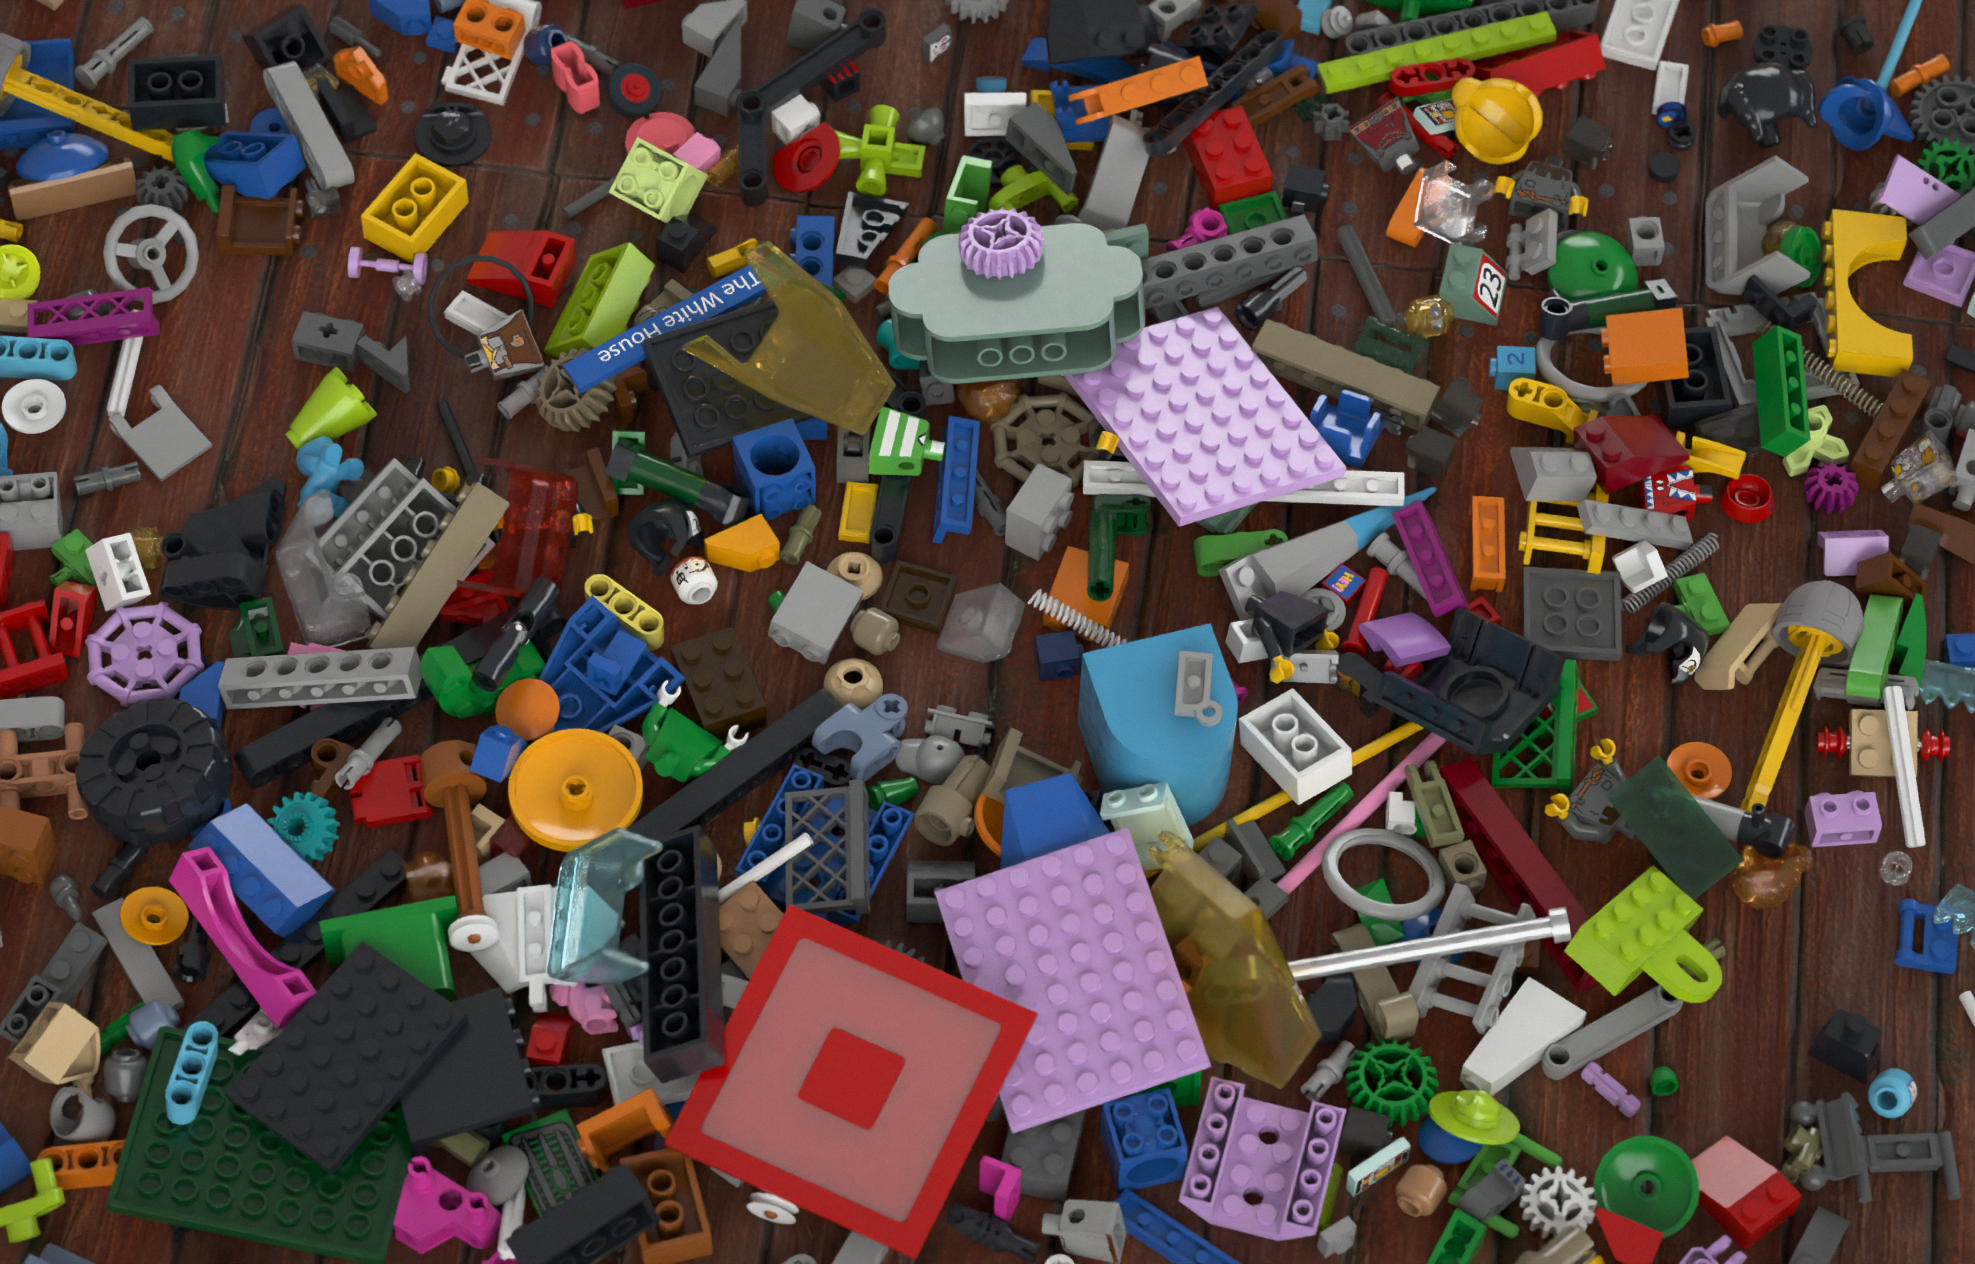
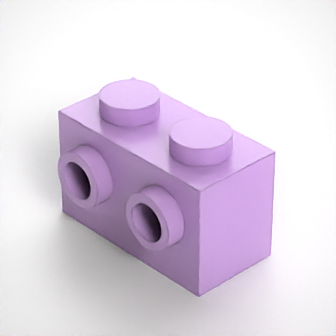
M1851 791L1847 794L1837 795L1820 793L1809 797L1804 811L1811 847L1877 843L1882 829L1875 792Z

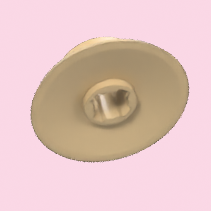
M860 552L841 554L833 559L826 569L827 572L864 590L862 600L873 596L879 590L883 581V572L878 562L869 555ZM851 570H852V571H856V572L859 571L860 573H859V574H856V573L854 574V573H849V571H851Z

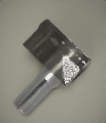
M310 178L311 185L308 179L305 180L304 183L308 191L305 197L312 220L342 212L339 194L335 186L318 190L313 178Z

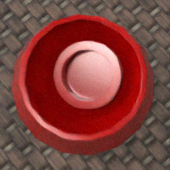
M1741 474L1739 480L1733 478L1722 489L1719 497L1721 508L1726 515L1743 523L1763 521L1773 513L1775 508V499L1771 486L1765 479L1754 474Z

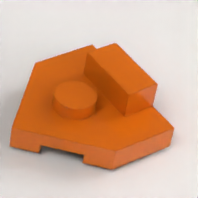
M361 46L342 49L334 55L337 77L347 84L353 85L356 90L378 105L382 106L388 100L384 74L379 72Z

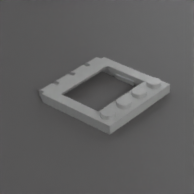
M1815 292L1792 295V300L1796 298L1800 300L1810 293L1819 301L1811 320L1807 323L1813 322L1826 353L1830 334L1825 333V322L1827 315H1829V310L1824 309V298H1817ZM1787 296L1780 297V299L1786 305H1788V303L1790 302L1789 298ZM1748 303L1733 306L1732 314L1729 307L1707 310L1703 327L1716 326L1729 391L1737 412L1758 409L1756 383L1753 379L1745 380L1739 356L1733 342H1730L1728 338L1756 332L1758 324L1764 319ZM1767 320L1762 323L1759 331H1762L1763 327L1768 322ZM1828 357V360H1829V362H1830V365H1829V369H1830V368H1831V358ZM1804 370L1807 400L1839 394V391H1834V388H1830L1829 384L1826 385L1824 381H1820L1819 377L1810 374L1809 370ZM1839 371L1838 377L1844 374V379L1849 378L1848 384L1854 381L1853 387L1859 385L1855 373ZM1837 378L1832 382L1831 385L1835 384ZM1847 385L1841 390V392L1845 391Z

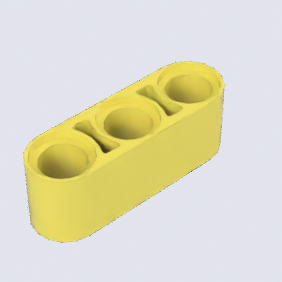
M597 574L587 579L584 587L585 601L593 595L616 616L620 625L632 636L646 642L649 651L657 650L664 643V624L659 612L606 575ZM623 611H628V612H629V613H627V614H620V612H623ZM646 629H654L650 632L644 631Z

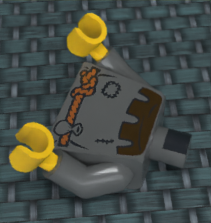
M1548 155L1544 163L1532 161L1528 164L1526 170H1519L1511 177L1499 176L1497 178L1493 193L1500 192L1506 195L1507 199L1511 197L1508 212L1510 215L1529 219L1550 208L1558 214L1557 227L1565 229L1568 215H1572V213L1582 214L1585 217L1587 215L1589 200L1582 196L1578 185L1572 182V172L1562 168L1563 160L1559 156Z
M1602 739L1600 743L1604 748V753L1598 745L1593 746L1590 753L1594 759L1602 760L1603 763L1601 765L1597 763L1568 798L1564 794L1551 796V800L1554 803L1546 805L1545 813L1550 817L1558 815V823L1575 840L1598 841L1602 844H1607L1617 831L1634 840L1643 827V823L1630 816L1633 812L1636 798L1617 759L1612 758L1616 751L1614 742L1610 739Z

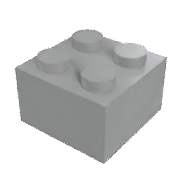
M1038 463L1006 509L1005 545L1039 561L1045 551L1050 552L1056 542V534L1060 528L1065 529L1068 526L1073 512L1070 511V505L1074 498V494L1071 493L1072 479Z

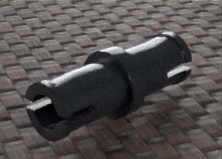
M128 843L116 857L109 859L106 863L107 868L91 884V891L100 899L107 900L121 881L128 880L132 875V868L148 852V847H137Z

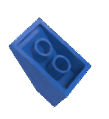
M225 131L218 137L220 143L209 148L204 155L205 168L211 178L224 185H235L236 191L247 197H260L264 200L276 196L284 185L294 181L296 175L306 168L296 137L290 134Z

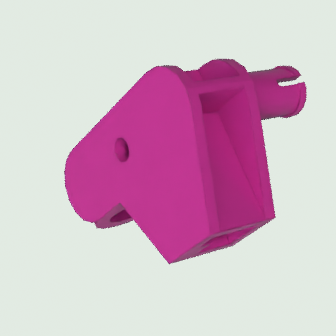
M415 1157L411 1160L413 1165L411 1163L408 1164L409 1172L404 1180L393 1223L396 1239L420 1254L429 1251L454 1236L477 1249H484L496 1241L498 1229L501 1227L502 1215L488 1203V1199L483 1193H471L432 1169L429 1160L425 1157Z

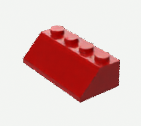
M1570 30L1558 34L1554 42L1499 54L1473 63L1475 67L1473 78L1480 81L1492 78L1513 80L1526 86L1535 97H1539L1543 94L1542 90L1565 88L1570 85L1569 81L1578 78L1579 81L1594 78L1597 71L1606 68L1598 35Z

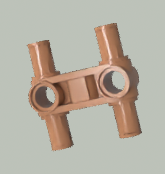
M69 723L64 726L65 750L18 755L16 731H0V805L20 810V799L67 794L69 817L71 819L86 818L88 812L78 792L75 773H71L75 770V767L79 766V753L85 743L83 724ZM15 776L12 779L4 780L6 777Z

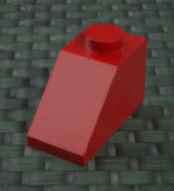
M65 581L54 589L48 645L51 653L62 652V655L77 658L82 656L85 640L89 635L94 620L97 586Z
M541 1012L532 1027L525 1057H528L530 1067L565 1065L576 1022L572 1016Z
M1597 1207L1595 1214L1615 1260L1622 1264H1653L1664 1234Z

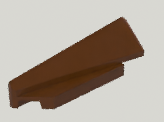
M1218 0L1221 4L1253 2L1259 12L1247 29L1255 36L1265 31L1274 30L1281 34L1283 42L1300 34L1302 11L1289 0Z
M1915 502L1907 523L1908 528L1975 565V519L1945 507L1936 506L1934 509Z

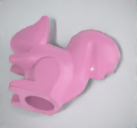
M583 978L575 987L550 985L549 993L552 1001H556L559 1006H568L572 1018L582 1024L583 1029L590 1035L618 1031L617 1022L612 1020L617 1017V1012L604 990L606 985L602 986L600 983L599 986L587 988Z

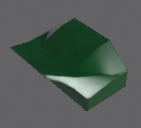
M272 597L239 603V618L229 631L234 658L285 655Z

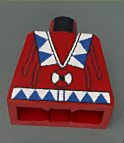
M1675 465L1637 481L1639 509L1685 516L1687 522H1689L1693 518L1696 503H1712V485L1694 484L1693 470L1689 466Z

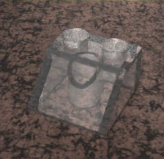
M1001 582L956 594L936 648L943 652L983 663L1005 658L1012 648V641L1021 623V616L1026 604Z

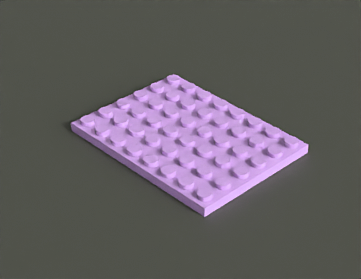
M1219 307L1144 327L1142 332L1132 340L1117 344L1116 356L1106 367L1093 372L1064 374L1065 378L1103 428L1120 438L1117 446L1179 527L1345 475L1346 466L1255 352L1251 351V347Z
M1128 827L935 892L963 981L1038 1013V1017L999 1093L1012 1134L1211 1067Z

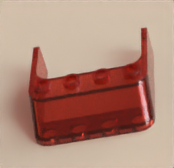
M479 456L478 463L502 468L508 472L510 489L507 501L510 504L503 514L502 535L498 542L496 569L491 582L486 585L457 580L456 586L522 599L537 577L549 579L548 584L550 581L555 583L561 593L573 527L572 518L575 516L578 499V481L571 475L513 461Z

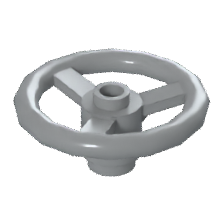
M147 204L132 207L115 220L106 234L103 256L106 272L119 291L138 288L126 281L118 268L116 255L127 257L129 264L135 269L149 270L158 289L153 291V304L170 301L186 290L196 274L199 250L196 235L186 219L168 207ZM152 216L166 220V223L153 238L136 239L130 244L118 243V239L126 226L137 219ZM178 230L184 239L187 256L184 270L177 281L171 285L162 267L166 259V249L164 246ZM144 298L133 299L134 301L144 302Z

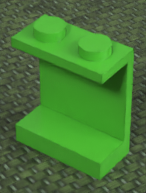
M962 155L946 197L942 235L960 233L962 226L968 223V218H976L978 212L984 214L987 212L993 161Z

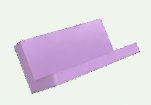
M1882 530L1818 532V545L1823 549L1824 575H1857V562L1888 552L1889 536Z

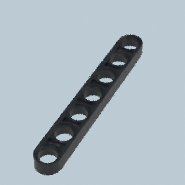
M1274 30L1258 34L1207 79L1208 86L1194 90L1143 136L1146 153L1149 156L1157 157L1167 154L1283 51L1284 46L1281 34Z

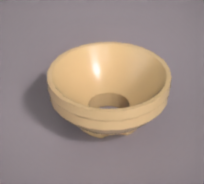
M849 658L835 663L828 670L824 679V688L843 706L853 703L863 711L882 696L883 682L879 671L871 663L858 658ZM849 671H857L863 676V679L856 684H850L845 681L844 675Z

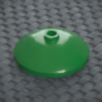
M1578 232L1563 239L1556 246V264L1547 268V277L1551 290L1558 289L1563 298L1568 301L1637 290V270L1630 254L1619 242L1598 232ZM1596 264L1600 265L1604 271L1598 270Z
M1643 1135L1628 1138L1607 1152L1596 1171L1594 1195L1598 1207L1664 1234L1663 1238H1666L1679 1231L1690 1220L1698 1203L1700 1186L1693 1162L1679 1146L1661 1137ZM1650 1180L1653 1182L1655 1188L1652 1193H1645L1642 1190L1641 1185L1643 1181Z

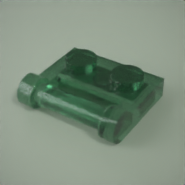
M1370 315L1352 352L1370 357L1378 363L1391 368H1398L1404 373L1412 375L1426 348L1428 338L1420 334L1416 337L1379 322V318ZM1375 333L1408 346L1412 350L1407 352L1372 337Z

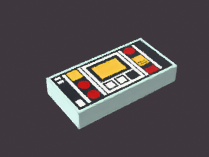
M1452 99L1419 106L1413 113L1414 118L1430 135L1455 129L1454 116L1456 107Z
M1400 1137L1350 1170L1346 1189L1354 1197L1408 1160L1411 1145L1404 1137Z

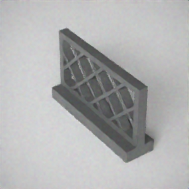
M863 779L849 780V786L786 792L785 846L792 842L794 837L803 828L814 835L811 838L813 841L812 845L786 861V910L789 904L811 914L855 909L857 915L870 914L868 793ZM845 798V805L836 814H833L825 807L832 799ZM808 801L813 807L801 818L794 812V803ZM821 811L830 820L818 831L809 822ZM837 824L845 830V835L834 844L825 835ZM821 840L831 849L820 860H817L808 852ZM844 846H846V852L842 850ZM838 854L846 860V864L835 874L825 865ZM805 857L814 866L801 877L794 871V866ZM821 870L831 879L818 890L809 881ZM837 884L846 889V899L832 901L826 896ZM803 887L814 894L807 903L794 904V896Z

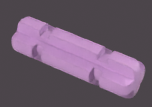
M1595 1062L1589 1063L1582 1071V1079L1589 1085H1596L1594 1089L1614 1106L1619 1105L1620 1108L1618 1110L1626 1117H1632L1637 1113L1641 1102L1632 1094L1628 1096L1626 1094L1628 1090L1608 1073L1603 1074V1069Z

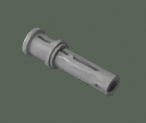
M140 17L108 47L92 53V58L86 64L79 65L74 69L78 81L85 88L93 90L104 75L115 71L116 63L154 31L151 23L146 18Z
M1384 532L1379 535L1369 546L1367 555L1371 558L1376 557L1387 567V572L1390 575L1400 576L1426 599L1407 550L1402 551L1389 540L1390 536Z

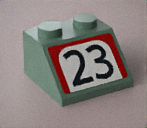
M1451 243L1437 302L1440 314L1442 306L1443 315L1497 326L1508 273L1482 249Z

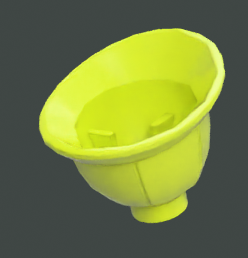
M13 244L1 246L0 299H28L35 292L40 281L41 271L37 258L30 250L23 246Z

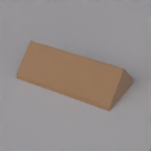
M128 154L106 159L99 166L75 176L47 181H33L21 178L13 180L7 185L17 222L137 194L134 169Z

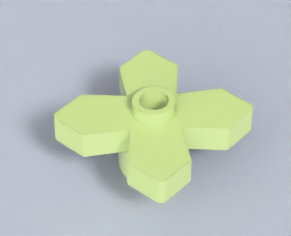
M1821 405L1808 409L1811 440L1783 458L1782 462L1789 476L1807 473L1812 457L1829 466L1834 460L1836 465L1847 462L1849 451L1843 439L1827 435V431L1833 421L1827 406Z

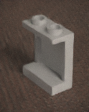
M806 561L771 620L768 636L778 645L790 647L800 652L809 661L826 664L833 646L851 615H855L859 608L864 590Z

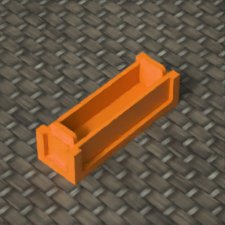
M1472 496L1469 507V515H1472V578L1470 590L1496 589V592H1502L1506 579L1504 498Z

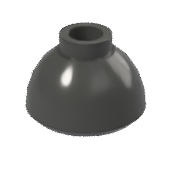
M933 106L922 112L908 125L905 134L917 143L930 144L932 148L940 144L946 138V135L943 132L945 125L944 117L939 107Z

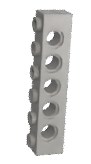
M415 647L226 658L218 688L227 710L412 699L417 697L422 678L420 674L421 662Z

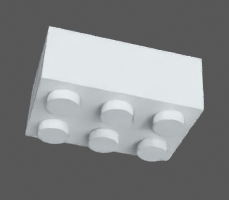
M1293 688L1239 718L1241 745L1298 805L1352 775L1351 748Z

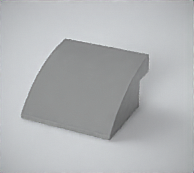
M393 458L305 555L383 621L388 613L384 610L387 602L394 593L398 596L406 586L402 583L404 576L412 566L415 568L419 566L424 558L420 555L423 547L430 538L434 541L442 531L437 528L442 518L448 511L453 514L456 507L424 478L418 480L397 459ZM489 537L455 589L496 545Z

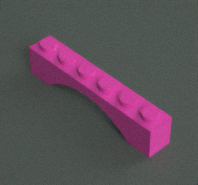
M210 846L182 853L169 879L170 883L276 1028L286 1027L317 991L300 969L289 967L276 960L254 938L236 905L228 872Z

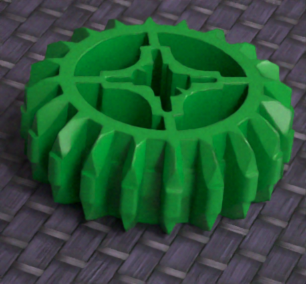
M1395 1037L1391 1040L1390 1044H1386L1380 1038L1377 1040L1376 1047L1368 1042L1365 1045L1364 1051L1358 1050L1355 1053L1354 1060H1351L1348 1064L1347 1070L1349 1072L1346 1074L1345 1083L1348 1085L1347 1096L1353 1098V1109L1362 1108V1118L1373 1115L1375 1125L1382 1119L1386 1120L1388 1128L1393 1125V1121H1398L1403 1128L1407 1123V1118L1416 1123L1419 1120L1420 1114L1426 1115L1428 1113L1430 1101L1436 1095L1435 1091L1438 1090L1439 1082L1435 1079L1437 1076L1436 1067H1430L1432 1062L1430 1056L1421 1057V1046L1411 1050L1409 1040L1404 1042L1402 1046L1397 1044L1398 1041ZM1408 1072H1411L1417 1080L1418 1091L1412 1087V1083L1407 1079ZM1366 1074L1372 1078L1371 1082L1377 1086L1375 1093L1366 1084L1364 1078Z

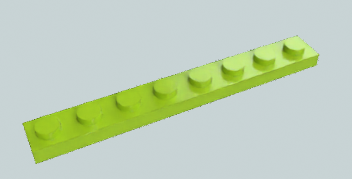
M1545 11L1317 64V73L1327 95L1390 80L1392 71L1400 66L1454 58H1464L1473 61L1554 42L1557 38V32L1548 12Z

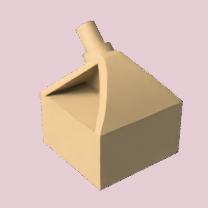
M49 1001L8 1058L41 1082L61 1084L73 1081V1086H77L78 1089L85 1091L93 1099L91 1083H94L93 1076L98 1072L100 1062L99 1030L97 1026L67 1004Z

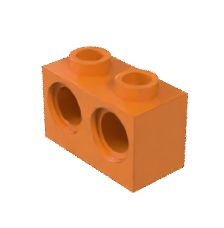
M466 0L453 24L456 42L512 60L526 33L524 16L511 8L504 9L492 5L487 0Z

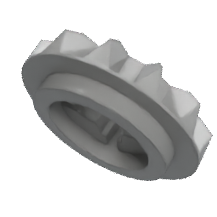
M1315 588L1306 591L1300 596L1303 599L1321 604L1329 609L1326 622L1328 626L1326 628L1327 632H1334L1339 626L1342 627L1346 608L1344 602L1336 593L1327 589Z

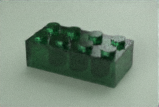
M1656 755L1604 796L1672 882L1693 900L1744 861L1660 755Z

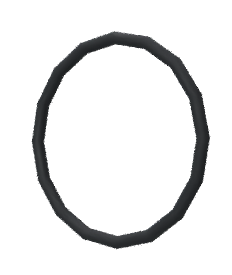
M470 255L451 263L435 279L428 296V321L435 338L450 354L464 360V356L468 354L454 349L441 336L434 319V298L441 282L455 268L472 261L493 262L507 268L521 282L527 296V323L529 328H531L534 321V297L527 279L511 263L492 255Z

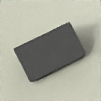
M1233 818L1226 821L1224 840L1242 855L1241 868L1252 885L1263 876L1273 883H1277L1286 875V870L1254 820L1239 827Z

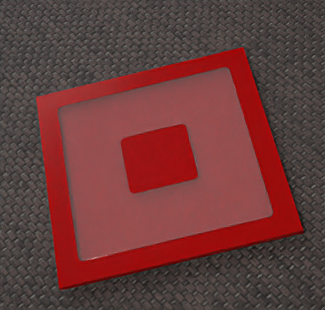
M789 904L724 1028L725 1064L701 1072L664 1145L916 1260L1038 1017V1013Z

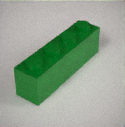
M1776 325L1753 342L1752 347L1761 448L1787 457L1811 439L1801 335Z

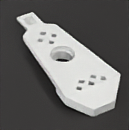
M260 1007L257 1014L235 1035L234 1039L237 1043L231 1046L229 1051L241 1055L248 1049H259L275 1040L285 1027L277 1029L262 1007Z

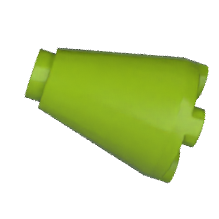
M337 366L326 374L289 426L291 430L285 434L297 450L305 443L325 435L334 440L369 423L377 416V413L366 401L361 403L365 397L354 384H345L348 382V379Z

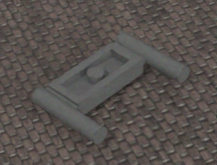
M1951 1132L1866 1136L1859 1134L1864 1142L1861 1148L1866 1154V1158H1863V1161L1867 1165L1869 1173L1938 1170V1167L1943 1166L1948 1199L1957 1200L1962 1197ZM1868 1170L1854 1175L1858 1201L1860 1203L1872 1201Z

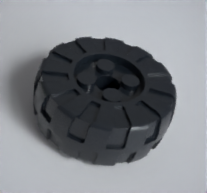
M165 698L162 701H154L152 699L131 704L128 709L120 713L115 712L99 724V728L95 733L86 739L79 753V766L75 767L77 789L90 817L110 838L118 842L122 840L137 847H153L155 844L166 842L170 844L188 837L189 833L200 826H205L219 812L218 808L224 799H227L233 783L231 754L218 726L201 708L191 707L186 701Z

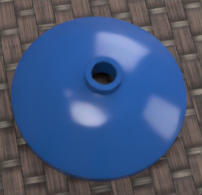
M54 131L49 133L47 138L33 144L21 155L16 163V170L21 178L33 181L67 178L99 166L108 158L109 151L107 145L97 138L80 133Z

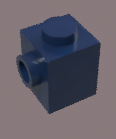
M1074 631L1035 636L1034 655L1040 680L1053 678L1067 679L1071 676L1079 675V662H1082L1084 650L1082 642L1076 643Z

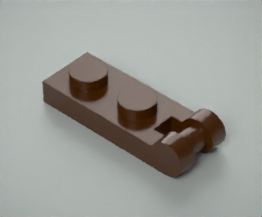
M1301 64L1231 103V106L1242 105L1253 128L1302 99L1314 97L1319 93L1320 87L1314 79L1309 78V71ZM1294 83L1300 84L1295 88L1292 87Z

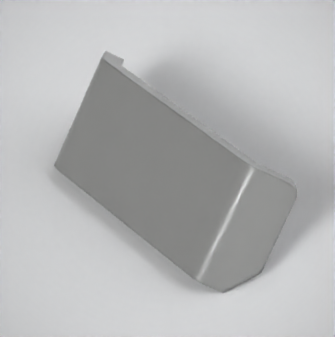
M1111 116L1109 130L1085 204L1078 215L1083 224L1094 226L1102 232L1111 228L1119 230L1126 227L1149 157L1143 143V136L1148 131L1143 127L1119 116Z

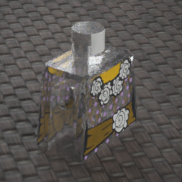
M1929 430L1891 462L1890 465L1894 479L1882 486L1881 489L1892 503L1904 494L1914 504L1915 502L1920 503L1958 481L1949 450Z

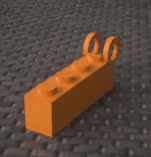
M1200 56L1084 90L1069 95L1068 99L1069 102L1078 99L1082 101L1086 116L1075 119L1077 126L1208 86Z

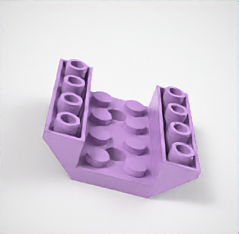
M1211 1077L1179 1202L1212 1225L1276 1241L1315 1235L1346 1109L1312 1101L1310 1113L1243 1097L1245 1084ZM1264 1132H1271L1277 1136L1278 1141L1268 1145L1263 1143L1259 1136ZM1247 1193H1256L1261 1196L1263 1201L1259 1205L1252 1206L1247 1204L1243 1197Z

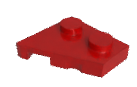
M494 570L466 577L451 593L439 612L441 620L481 625L508 611Z

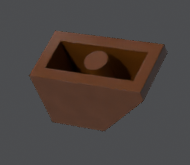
M1891 552L1857 562L1856 590L1868 600L1870 594L1900 597L1904 599L1903 609L1910 610L1914 597L1918 593L1923 595L1925 609L1927 582Z

